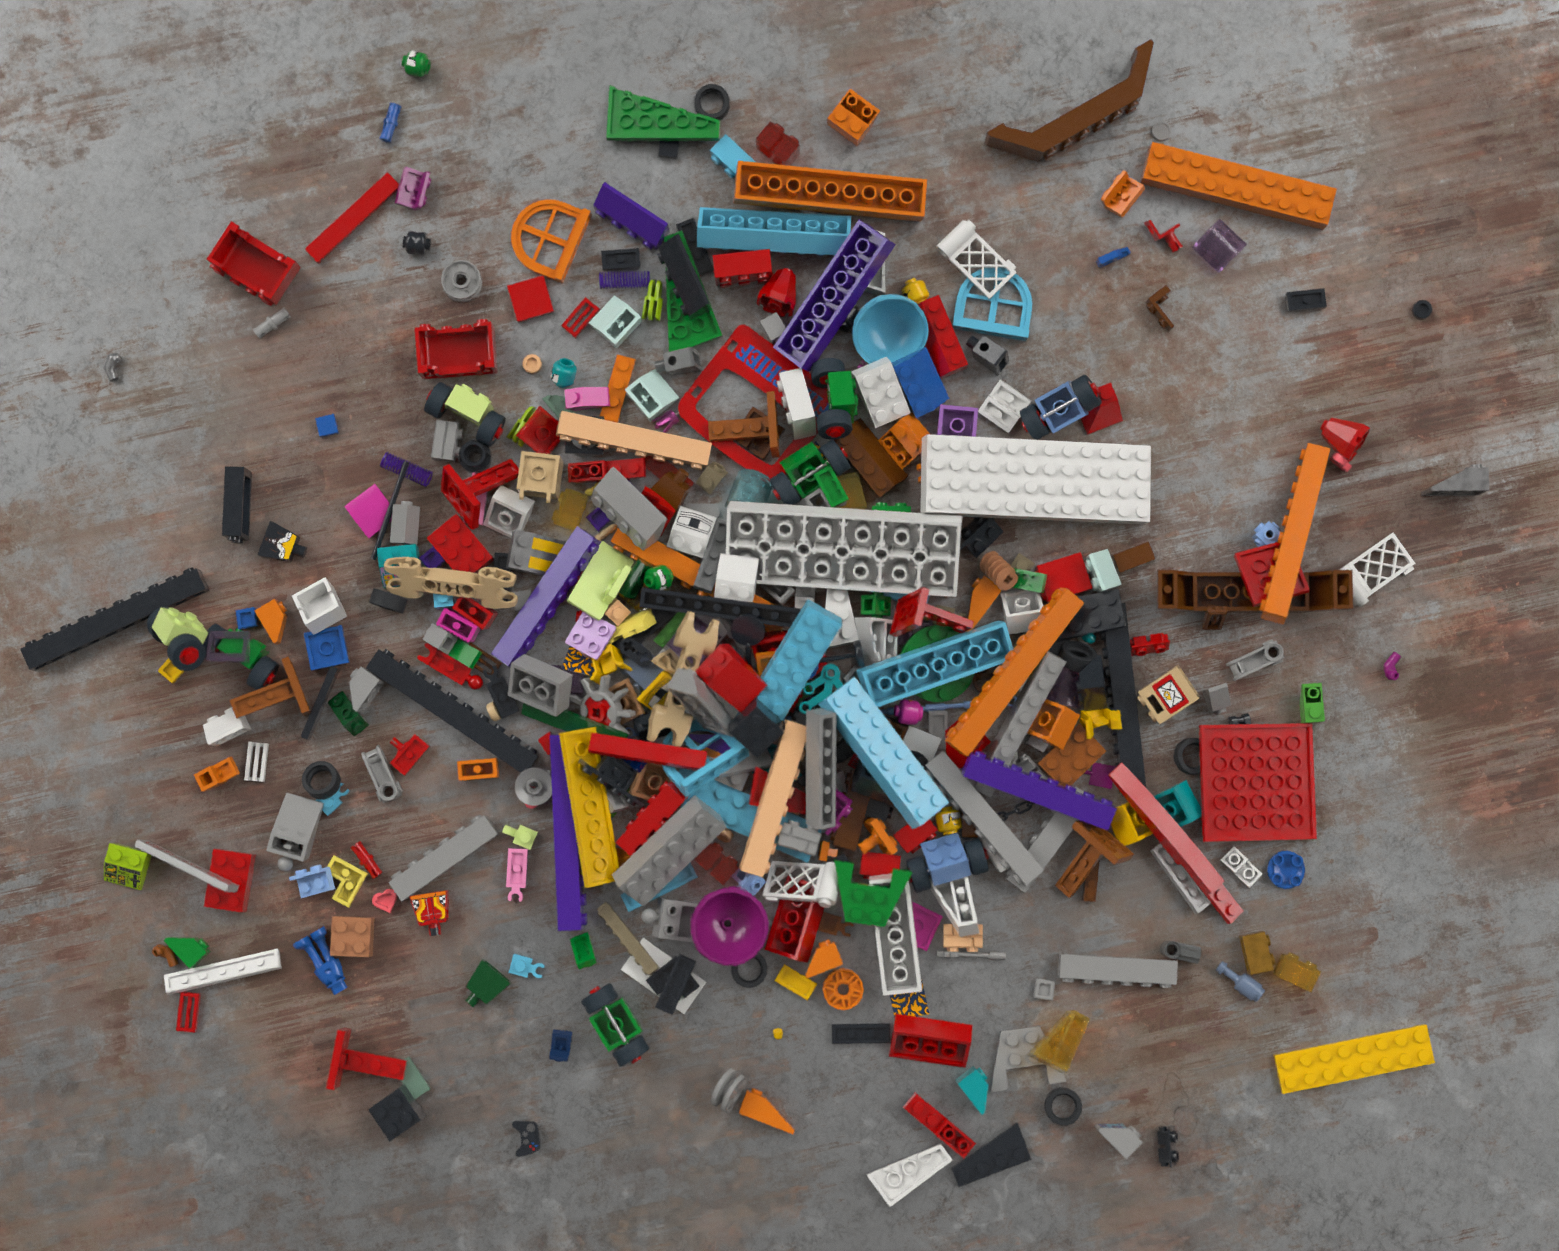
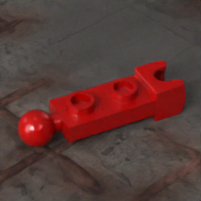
M427 642L425 647L430 651L429 656H417L418 660L462 686L465 681L468 682L469 687L473 690H478L483 685V680L479 675H470L473 669Z

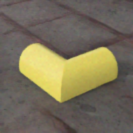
M333 855L327 867H330L332 877L341 882L332 899L350 908L368 873Z

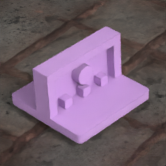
M582 612L565 643L577 649L583 656L598 660L616 631V627L603 619L598 621Z

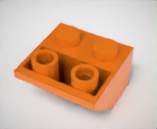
M849 89L827 118V125L858 146L869 132L880 110L852 89Z
M911 412L901 418L878 442L898 466L904 469L921 455L922 437L930 433Z

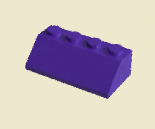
M606 182L602 184L593 204L595 214L602 219L608 218L617 229L623 228L627 231L626 234L634 240L638 238L643 241L642 244L650 250L653 248L657 251L658 247L663 243L664 237L670 233L668 223Z

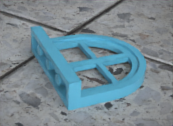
M984 268V278L995 277V268ZM997 268V278H1006L1010 274L1005 268ZM982 269L971 275L974 278H982ZM1015 274L1009 282L1020 293L1022 302L1000 299V290L989 300L986 296L970 294L969 291L974 284L967 278L957 295L952 323L953 329L1027 341L1032 313V297L1028 286L1019 275ZM966 298L991 301L988 322L963 317ZM998 303L1022 307L1019 327L995 323Z
M692 720L689 733L708 731L716 735L699 746L687 735L683 742L688 748L703 750L722 738L731 749L713 761H710L706 756L705 766L685 779L675 767L662 765V767L685 797H688L720 776V774L749 757V750L734 737L704 729L697 720ZM672 731L666 736L662 744L672 746Z

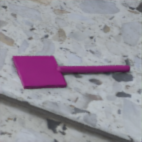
M1095 762L1092 765L1091 771L1087 770L1084 773L1090 775L1089 785L1112 789L1113 782L1108 777V774L1115 766Z

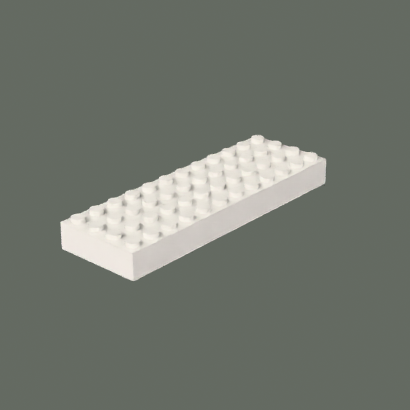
M930 434L922 437L921 513L964 517L1142 525L1150 522L1151 446Z
M730 501L727 507L726 554L759 558L756 584L905 594L924 587L929 589L928 595L957 597L962 516Z

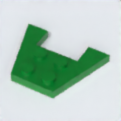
M834 860L845 921L885 927L912 871L894 868L890 887L851 882L854 863Z

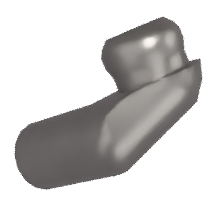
M118 353L108 354L105 360L104 369L110 382L119 378L114 368L115 364L121 360Z

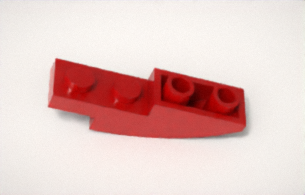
M645 458L569 463L568 482H600L612 467H615L627 480L646 478Z
M916 1092L903 1106L907 1112L961 1157L965 1158L976 1144Z

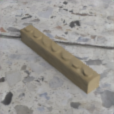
M604 902L597 908L599 917L601 919L604 918L606 921L604 923L608 928H612L614 936L619 937V942L623 947H627V952L630 956H634V961L638 966H642L644 974L651 976L660 967L608 902Z

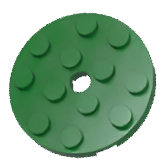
M933 625L924 627L909 637L902 648L901 654L960 633L948 626ZM974 674L914 695L931 702L952 700L969 687Z

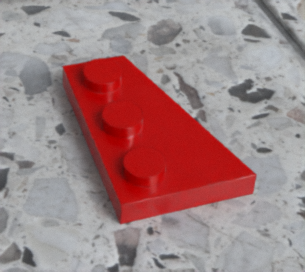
M755 766L748 803L753 806L759 805L768 772ZM794 787L791 799H787V812L806 815V793Z

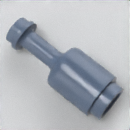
M1223 961L1216 968L1219 975L1223 973L1235 982L1234 989L1250 1001L1254 1000L1257 1002L1263 995L1265 989L1248 974L1244 973L1239 976L1229 969L1227 963Z

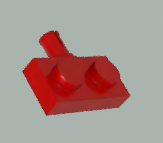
M416 734L404 744L394 737L390 744L398 749L390 764L406 776L430 746Z

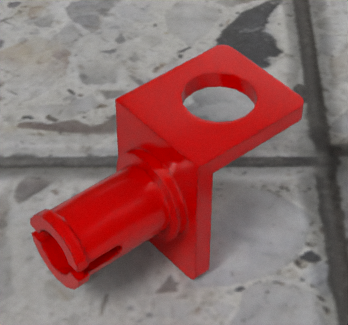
M1151 220L1144 222L1154 240L1165 239L1172 253L1183 247L1174 233L1175 229L1181 226L1179 223L1160 234Z

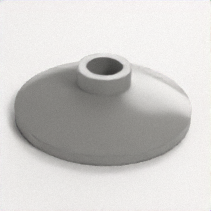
M528 768L522 771L515 781L517 797L523 803L531 806L545 803L552 795L551 776L540 768ZM536 782L538 786L532 788L530 784Z

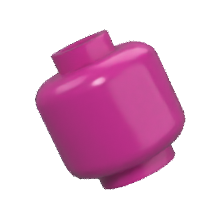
M902 699L894 707V716H897V721L900 724L916 725L918 721L922 720L923 706H920L918 701Z

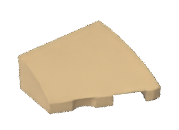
M669 648L651 661L674 676L679 658ZM688 659L685 660L686 666L690 667L692 664Z

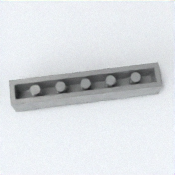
M819 708L806 711V825L822 830L835 827L836 713Z
M1074 786L1075 788H1077V792L1084 793L1077 786ZM1052 810L1053 815L1051 818H1046L1040 825L1042 829L1038 835L1034 834L1028 842L1031 845L1027 850L1043 869L1073 830L1072 825L1079 819ZM1010 869L1005 873L1008 875L1006 880L1023 893H1026L1037 879L1036 877L1024 887L1023 884L1019 885L1013 879L1014 873Z
M481 815L476 816L471 820L472 824L467 828L462 826L456 830V835L453 838H445L439 842L440 847L435 850L431 848L423 854V859L420 861L415 859L407 865L408 869L403 873L400 870L392 875L391 878L393 880L388 883L401 902L410 898V896L497 837L499 833L486 815L483 817Z
M1059 954L1058 977L1063 978V982H1074V979H1082V983H1094V980H1101V984L1113 985V981H1121V985L1132 986L1133 982H1139L1140 986L1152 987V983L1160 984L1159 987L1171 988V984L1177 985L1178 961Z

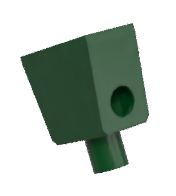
M482 959L466 985L472 993L465 1001L473 1008L480 1000L488 1004L512 982L487 960Z

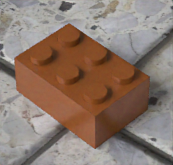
M1079 723L1073 729L1064 749L1054 747L1037 766L1049 778L1059 781V785L1065 787L1066 784L1072 785L1106 750L1094 737L1087 739L1086 729Z

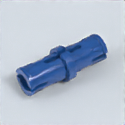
M390 103L386 118L383 119L384 125L379 139L384 142H392L395 127L398 126L397 120L402 108L399 104Z

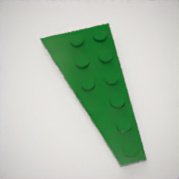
M609 85L607 141H720V120L699 113L694 114L686 109H679L671 106V104L646 96L641 97L632 94L630 91H622Z
M682 230L671 235L665 236L664 243L673 236L679 234L680 239L685 247L689 259L694 267V270L706 294V291L700 279L699 273L695 266L694 260L692 258V255L690 253L689 247L687 245ZM666 277L669 352L687 347L694 348L722 337L711 304V311L690 320L688 315L684 316L680 308L683 305L681 299H676L672 290L675 288L673 281L669 282Z

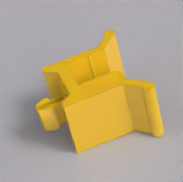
M607 644L598 660L591 658L595 671L590 680L600 685L601 677L616 671L617 666L627 671H632L631 667L624 664L621 650L612 644Z
M1098 709L1080 711L1081 718H1079V721L1086 729L1087 739L1093 737L1094 728L1103 725L1111 729H1122L1120 710Z

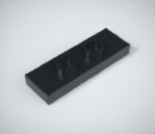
M680 953L678 954L655 1008L673 1015L697 961Z

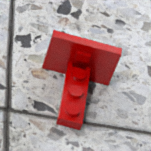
M509 459L462 480L452 466L448 464L443 466L441 492L470 529L473 530L478 528L481 506L476 496L518 478L519 468L512 459Z
M922 587L898 599L889 635L898 637L921 626L922 620H933L939 626H949L956 632L964 633L972 629L974 621L926 604L929 589Z
M344 1027L337 1030L326 1089L335 1090L340 1087L344 1069L404 1080L407 1060L348 1049L351 1029Z

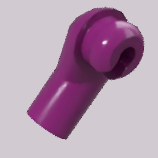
M1395 651L1383 665L1386 678L1393 681L1399 678L1395 665L1401 658Z

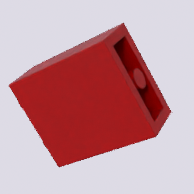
M1081 552L1037 565L1035 568V572L1047 575L1044 593H1040L1042 600H1046L1047 604L1051 601L1054 591L1060 589V587L1067 588L1074 595H1080L1093 589Z

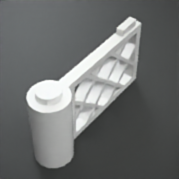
M962 220L936 248L943 257L958 268L990 300L1016 274V266L1009 259L1005 261L975 232L976 227L970 220ZM977 240L982 245V251H970V244ZM959 255H968V264H959L955 259ZM970 255H982V264H970ZM984 255H992L995 258V264H984ZM970 268H982V278H974L970 274ZM984 268H995V278H984ZM997 268H1006L1010 274L1006 278H997ZM984 281H995V288L990 293L984 288Z
M1391 533L1339 570L1353 571V606L1358 605L1361 607L1369 601L1367 598L1398 575L1403 573L1405 576L1414 570L1413 565L1415 562L1396 535ZM1389 539L1395 544V551L1385 550L1386 542ZM1372 551L1381 552L1379 562L1370 560ZM1384 553L1394 555L1392 565L1383 563ZM1397 556L1404 557L1408 564L1404 567L1396 566ZM1358 561L1366 563L1364 573L1358 572L1354 564ZM1369 564L1379 565L1378 575L1368 574ZM1382 566L1392 568L1390 577L1381 576ZM1367 577L1377 578L1376 587L1373 589L1369 588Z
M772 861L763 897L766 898L767 902H778V899L819 902L820 906L830 908L835 905L839 891L835 863L827 862L824 865ZM776 867L786 870L778 877L775 876ZM796 869L803 870V873L796 878H793L791 875ZM814 870H820L819 875L813 880L809 877L808 874ZM789 875L792 881L782 886L779 881ZM807 876L810 882L800 888L797 882ZM778 883L781 889L775 893H770L771 887ZM793 885L798 887L799 890L793 894L786 892ZM814 886L813 896L804 894V891Z

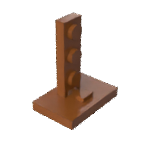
M767 392L768 416L708 421L709 441L769 438L772 458H779L775 392Z
M289 656L281 659L288 676L287 679L229 700L236 719L294 697L297 699L303 716L310 715V708Z
M1081 820L1075 821L1072 828L1087 842L1055 886L1068 898H1071L1102 856H1105L1111 863L1116 865L1131 860L1134 853L1108 830Z

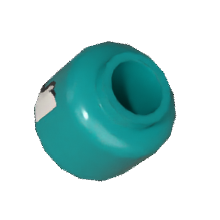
M561 358L553 364L550 375L551 380L556 386L561 388L570 386L575 381L577 367L572 360Z

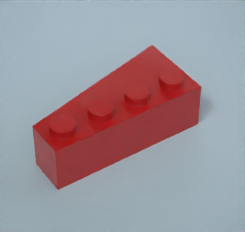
M665 781L659 788L661 792L658 795L654 794L648 800V807H643L636 814L638 818L635 821L632 819L625 827L627 830L615 842L629 856H632L647 842L688 798L683 795L672 781L669 783Z

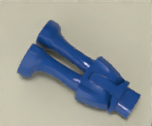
M323 926L311 933L310 936L321 950L325 963L314 948L309 935L294 943L293 946L296 950L303 949L308 953L316 968L314 971L315 975L335 995L347 988L344 982L346 978L343 977V969L339 958L330 956V950L325 941L327 930Z

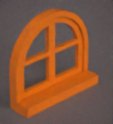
M551 199L540 200L530 204L520 212L512 227L511 242L517 258L530 271L563 284L592 217L591 211L585 208L582 210L562 201ZM545 210H553L544 231L525 224L534 214ZM557 211L576 218L567 241L548 233ZM522 231L541 238L532 259L523 249L521 242ZM545 240L564 247L555 270L536 262Z

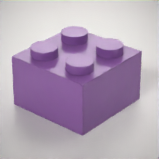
M940 405L936 435L976 437L978 408Z

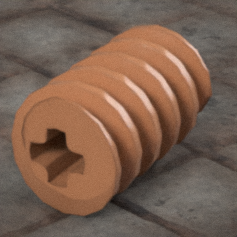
M990 551L981 559V571L999 589L1009 590L1017 583L1018 576L1015 574V569L997 552Z

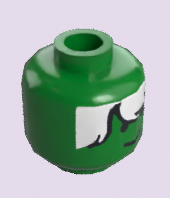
M412 50L409 51L407 56H403L402 66L407 75L421 78L429 73L431 60L428 59L427 54Z
M665 565L649 568L645 573L644 583L648 588L665 590L672 585L673 573Z

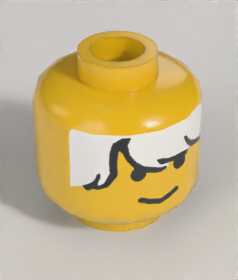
M952 806L943 807L941 812L935 815L937 829L939 832H943V835L957 833L962 827L960 812L953 810Z

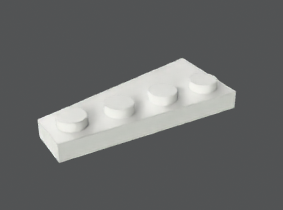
M940 1143L866 1175L889 1207H891L950 1163L952 1158Z

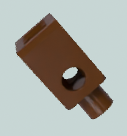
M682 468L676 474L669 471L650 488L676 510L673 517L678 514L680 506H683L691 489L690 485L685 482L689 473Z

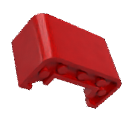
M232 221L206 259L210 263L209 267L222 277L224 275L231 278L230 282L238 287L240 285L247 288L246 292L254 297L258 295L257 297L270 307L272 304H278L301 268L295 260L267 246L251 236L247 231L242 230L239 225Z
M488 319L477 320L473 327L466 324L460 325V328L443 326L441 330H436L434 327H431V324H420L419 327L415 328L417 370L422 379L489 375L498 372L495 329L492 322H488Z

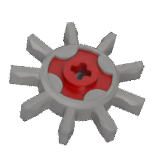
M610 675L601 677L599 690L595 689L589 677L580 680L587 695L585 697L576 693L570 695V701L580 705L579 715L628 733L629 736L630 733L620 722L622 717L630 718L635 716L636 711L622 709L619 701L629 690L624 688L615 694L609 691Z

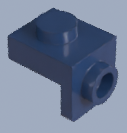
M553 1029L549 1054L550 1060L557 1062L568 1061L573 1032Z

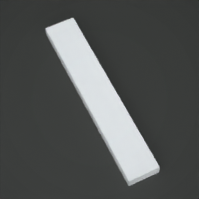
M273 949L164 975L166 994L171 995L282 969L280 952L278 949Z

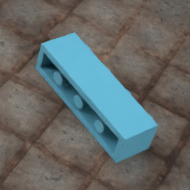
M726 134L710 149L711 160L718 166L721 164L725 168L724 172L730 178L736 175L738 161L755 162Z

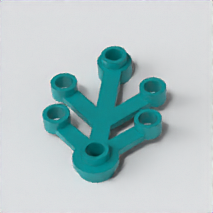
M825 665L821 670L820 677L804 685L803 693L811 695L815 688L825 683L824 691L808 702L800 704L799 711L802 714H806V711L802 710V705H807L809 707L808 710H811V708L832 694L833 685L836 689L843 685L839 679L840 670L836 665ZM829 670L834 672L833 677L828 676L827 672ZM805 686H811L812 691L807 692Z

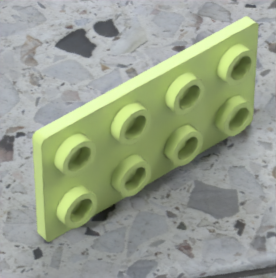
M602 541L599 545V550L591 558L567 602L600 621L630 573L634 560Z

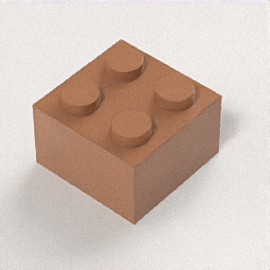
M332 916L330 956L372 957L375 917Z

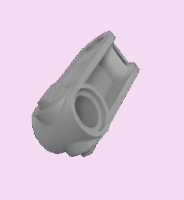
M1271 639L1262 643V647L1226 663L1234 675L1233 680L1236 681L1270 664L1274 666L1283 662L1282 659L1285 658L1283 647L1276 640L1273 641ZM1270 647L1277 650L1275 658L1270 657L1268 654Z
M377 745L375 749L367 753L362 752V758L376 787V795L379 801L386 803L397 800L402 795L401 792L403 790L399 781H396L380 745ZM391 786L394 793L392 796L387 797L385 790Z

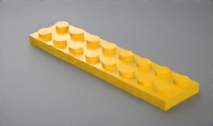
M596 727L559 733L585 888L615 882L612 874L619 868L606 786L596 780L598 777L596 774L589 775L582 770L583 765L578 762L581 758L590 766L596 768L601 761L600 755L588 753L591 732L597 733Z
M1427 1024L1273 1055L1282 1094L1435 1063Z

